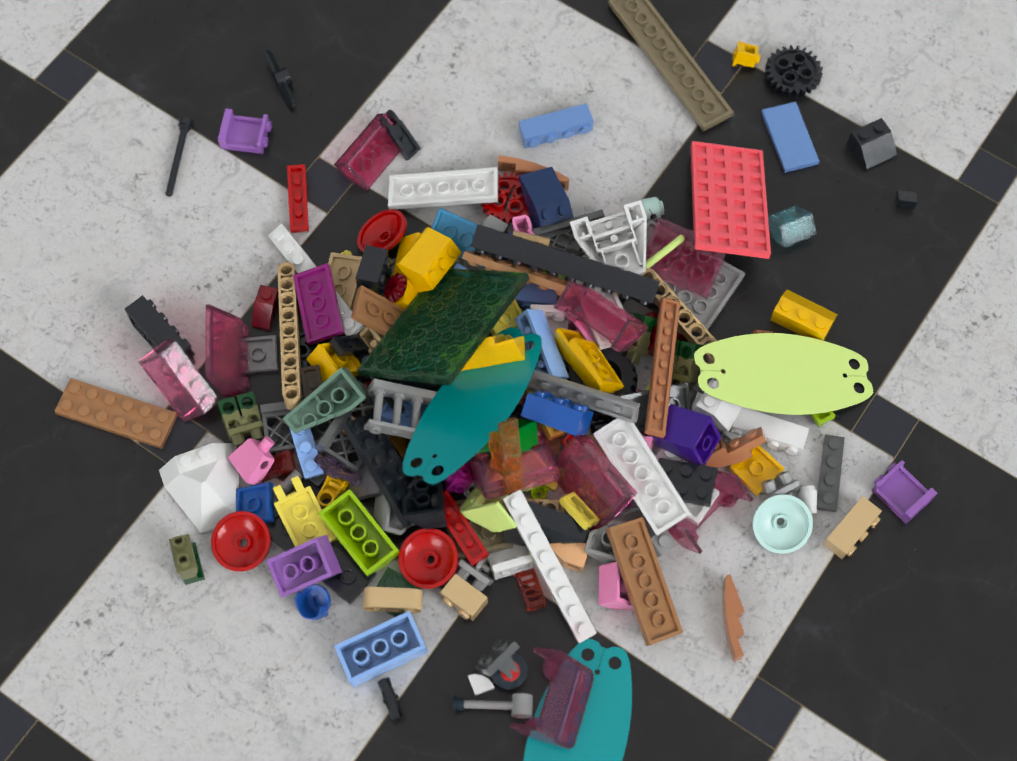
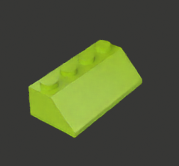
M350 489L318 513L366 576L386 567L399 556L397 547Z

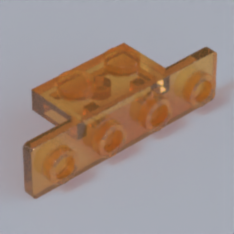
M515 417L498 423L499 433L497 431L489 433L490 464L494 471L503 476L504 489L507 495L519 489H524L518 420Z

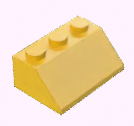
M427 227L399 260L397 265L418 293L430 291L436 287L458 259L461 251L451 238Z
M786 290L776 305L770 320L801 336L824 341L838 314L790 290Z

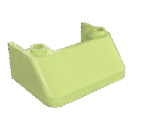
M535 450L521 453L520 456L498 459L489 467L460 507V512L465 518L491 532H501L516 528L517 524L506 512L507 509L502 498L519 489L522 492L530 491L535 486L534 483L537 479L550 477L552 472Z

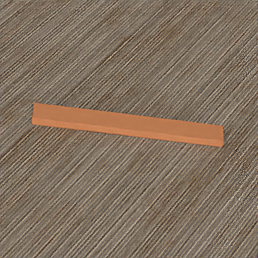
M664 297L660 299L644 430L645 434L664 438L666 434L680 302Z

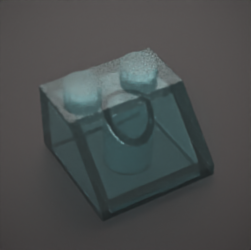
M797 205L768 216L770 233L776 243L784 247L793 246L795 242L808 240L812 235L817 234L813 214Z

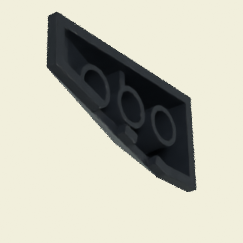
M419 458L415 468L422 464L421 458ZM441 465L432 469L434 476L442 474ZM421 475L414 476L412 483H409L407 496L402 501L404 520L427 530L447 527L443 481L429 484L424 481Z
M527 501L549 544L586 543L589 527L584 530L571 515ZM517 528L505 530L503 542L526 546Z

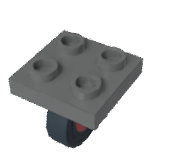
M498 639L492 644V649L487 654L484 653L477 659V664L474 668L481 674L491 676L494 683L500 688L515 689L522 685L526 679L527 665L524 659L515 653L520 646L513 640Z

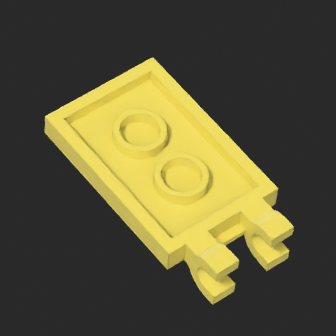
M299 476L291 479L296 491L286 496L281 485L273 488L279 500L274 503V506L295 547L324 535L328 536L330 543L337 540L318 515L322 509L311 487L304 488Z

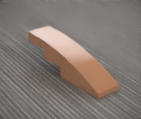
M501 155L498 158V171H513L515 176L518 173L522 175L547 168L519 158ZM555 171L563 189L568 190L569 178Z
M729 574L726 575L723 586V620L733 662H736L744 656L738 639H741L744 635L739 618L743 616L745 611L732 577Z

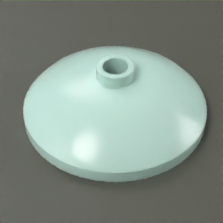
M778 494L767 498L758 506L753 516L752 526L756 539L765 549L774 553L786 554L798 550L807 542L812 532L813 519L809 508L803 501L792 495ZM779 518H783L781 524H777Z

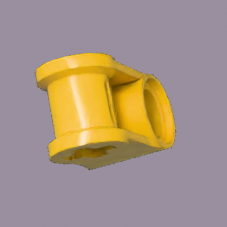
M333 473L328 474L317 495V501L322 510L345 493L349 484L348 480L343 481L335 477ZM324 499L331 500L328 504L322 503Z

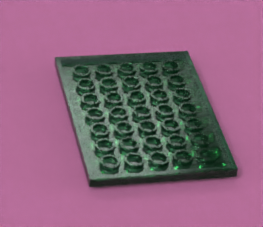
M449 269L433 290L419 292L357 369L360 376L451 385L530 279L528 274L524 272Z

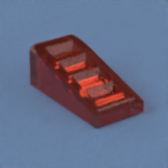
M534 568L515 573L526 611L529 612L545 607L546 600ZM532 575L531 579L521 580L522 577ZM532 582H534V584H535V585H533V586L526 587V588H524V586H523V585H526V584H529V583H532ZM535 589L537 590V592L529 595L526 594V592ZM539 596V599L531 602H529L528 600L530 598Z

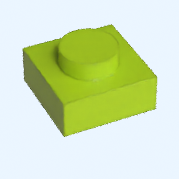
M833 411L809 414L818 427L833 420L836 416Z

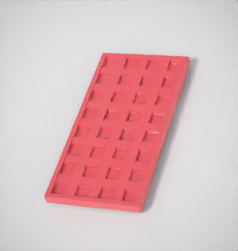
M692 141L690 149L694 249L769 259L771 247L763 150Z

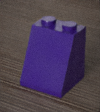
M670 404L668 407L665 437L652 436L658 447L689 463L704 466L721 439L711 416Z

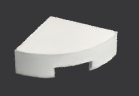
M479 674L468 675L475 696L495 689L493 683L485 676Z

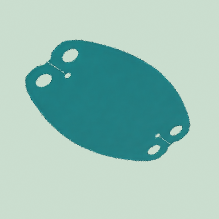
M507 328L496 335H512L513 338L524 336L525 342H534L532 349L525 350V360L454 372L447 379L426 408L413 433L403 461L404 474L408 476L421 475L424 481L429 484L443 481L470 460L496 434L515 409L530 382L541 351L542 340L540 335L533 333L523 335L517 328ZM421 458L422 464L419 467H411L410 464L413 459ZM438 465L443 466L444 471L438 476L432 474L434 467Z
M589 638L578 643L553 676L538 705L528 734L523 761L623 760L632 709L631 667L624 649L614 646L604 649L598 641ZM586 648L594 652V658L591 661H585L581 656L582 651ZM618 657L621 660L619 669L615 670L609 667L608 662L610 658ZM595 670H599L600 674L596 675Z

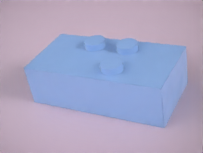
M410 611L334 646L349 683L353 687L359 686L429 653Z

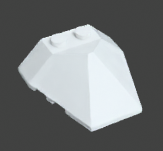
M641 200L623 205L624 211L591 222H589L588 217L570 222L576 242L590 259L640 275L646 273L647 215Z
M211 443L174 456L159 470L165 489L201 534L214 530L217 523L223 517L236 512V489L239 488L240 478L239 472L228 459V456L236 450L233 443Z

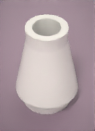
M815 486L800 487L798 493L800 500L809 508L811 515L817 514V490H815Z

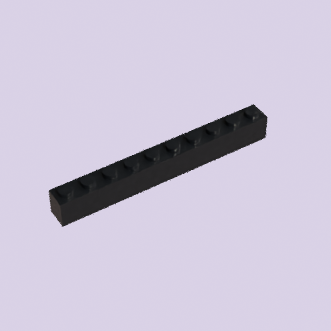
M477 225L471 247L475 248V252L485 255L486 252L493 253V257L504 260V257L509 258L511 263L519 266L525 263L529 265V269L540 271L541 268L547 270L548 275L558 277V274L566 276L565 280L576 283V280L584 282L583 286L593 289L594 286L602 288V292L612 294L614 291L620 293L619 297L630 300L633 297L638 299V303L647 306L649 303H654L660 280L483 225Z

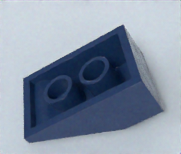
M553 167L518 176L533 229L574 218L569 198Z

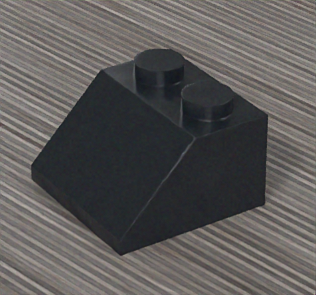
M882 118L851 132L847 144L866 171L897 157L892 131Z

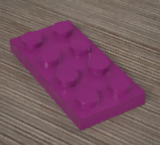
M326 263L293 275L307 344L313 345L344 334L330 265Z

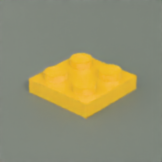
M760 445L751 449L753 457L729 467V471L756 496L763 492L762 482L769 479L775 480L777 474L785 470Z

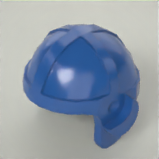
M310 585L302 592H297L295 595V605L303 618L319 620L328 616L329 613L327 611L331 607V597L323 586Z

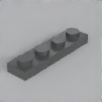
M827 434L824 436L817 510L835 513L837 511L845 437Z

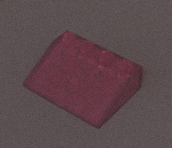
M659 218L646 248V261L679 235H683L685 240L651 266L650 269H653L662 280L708 298L727 253L694 249V231Z
M208 304L206 305V377L224 398L246 393V388L249 387V380L245 370L249 369L248 360L246 359V353H248L249 349L248 343L245 341L246 335H248L247 324H244L240 317Z
M587 434L574 437L562 451L551 470V477L566 495L575 492L600 519L598 524L593 525L595 529H599L612 521L638 494Z

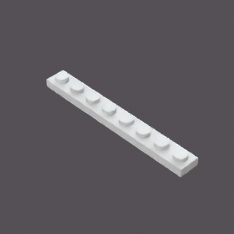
M282 223L268 235L288 262L294 265L297 273L317 267ZM336 291L344 332L347 336L357 335L365 326L351 318L352 310Z
M521 489L502 498L508 513L517 524V530L577 643H581L597 634Z

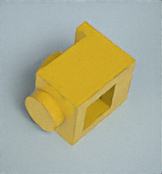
M738 41L733 53L732 66L740 64L754 68V65L758 64L760 60L758 46Z

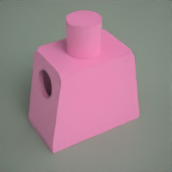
M265 436L262 441L252 438L247 439L228 456V459L246 483L260 484L274 463L275 458L269 450L275 443L268 436Z

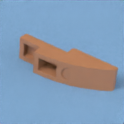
M761 427L751 429L746 435L734 438L728 444H725L724 440L721 439L705 466L721 468L753 457L751 449L767 442L763 429Z

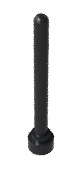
M189 117L179 118L180 134L165 193L168 197L173 195L187 132L193 127L194 121Z

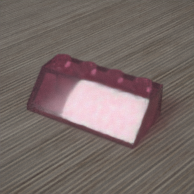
M386 113L377 114L334 164L345 178L364 190H368L400 152L379 122V118L383 116L391 126L394 124L389 120Z
M168 338L138 362L184 422L207 413L217 405L218 397L174 340Z

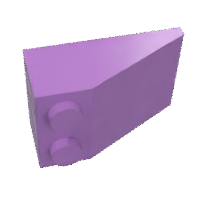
M327 535L314 538L266 560L281 598L342 572Z

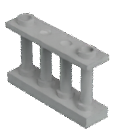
M373 379L368 386V393L375 396L373 420L369 419L364 425V430H369L373 434L384 433L411 439L420 420L421 405H429L437 392ZM383 397H390L394 400L392 423L381 421ZM402 401H409L413 404L411 427L400 425Z

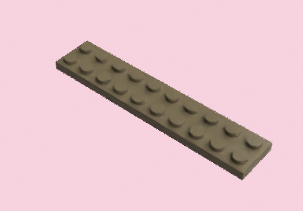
M608 0V5L702 131L733 116V110L649 0Z

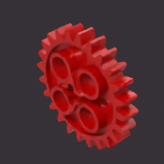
M511 171L510 176H507L506 172H504L503 177L498 174V202L481 203L483 213H487V217L490 214L507 223L508 227L512 223L513 217L525 214L529 217L524 195H518L523 193L518 177L521 174L518 173L517 176H514L513 171ZM515 186L516 188L513 191V198H510L512 189ZM507 201H509L508 209L504 212L507 207Z

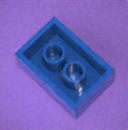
M535 390V392L527 394L521 413L522 417L574 436L587 434L594 411L588 410L589 406L582 403H570V399L562 396L559 398L552 397L553 393L546 390Z

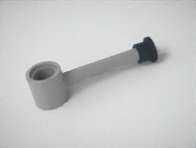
M525 693L513 694L512 701L465 700V698H456L454 695L453 712H456V710L464 711V708L512 710V717L531 718L533 695Z

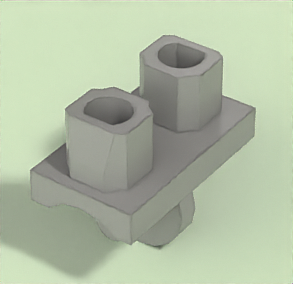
M783 471L777 474L779 485L776 486L774 479L761 483L764 493L760 494L762 500L778 494L793 496L791 490L800 486L798 480H793L789 471Z
M487 558L475 564L477 565L476 567L474 565L471 566L467 560L461 559L458 563L460 567L456 574L465 581L471 574L476 577L472 586L478 591L482 592L487 585L491 586L494 582L493 579L481 571L484 570L486 573H489L491 570L486 565L488 562Z

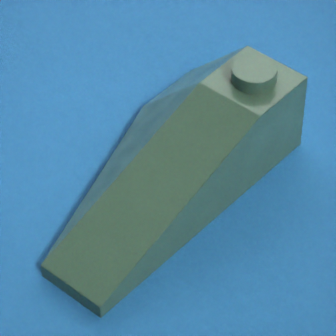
M341 367L289 412L283 420L296 434L352 411L367 397L360 383L350 370Z

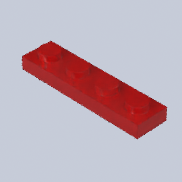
M305 164L287 166L291 233L309 232Z
M446 490L444 495L447 528L471 566L488 557L489 554L467 519L460 512L450 493Z

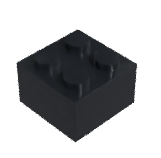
M369 245L365 246L355 277L357 289L362 285L380 296L385 292L386 279L392 273V266H390L391 258L387 249Z

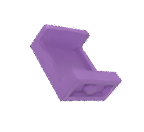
M225 109L218 136L220 148L263 154L264 147L268 146L267 134L271 132L272 122L269 121L267 114H264L263 119L236 116L233 114L232 109Z
M902 460L898 464L894 462L887 469L888 473L885 476L881 474L873 482L875 486L872 492L907 524L933 500L937 492L933 488L927 490L903 467L905 462Z

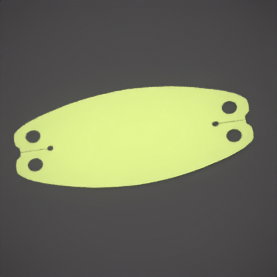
M784 333L747 334L709 343L700 347L694 353L695 363L700 367V370H703L700 371L701 374L698 376V384L704 392L725 402L757 411L787 415L825 413L856 405L867 400L873 394L872 384L866 375L868 363L864 357L842 346L811 337ZM704 354H712L715 359L714 363L707 364L703 359ZM856 359L860 367L856 370L852 369L849 365V360ZM715 378L719 383L718 388H710L707 380ZM855 383H861L865 391L857 393L854 390Z

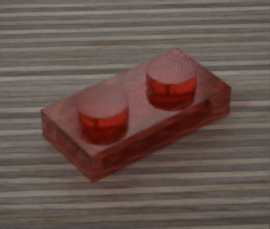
M288 449L273 456L275 458L274 463L261 483L296 469L292 451Z

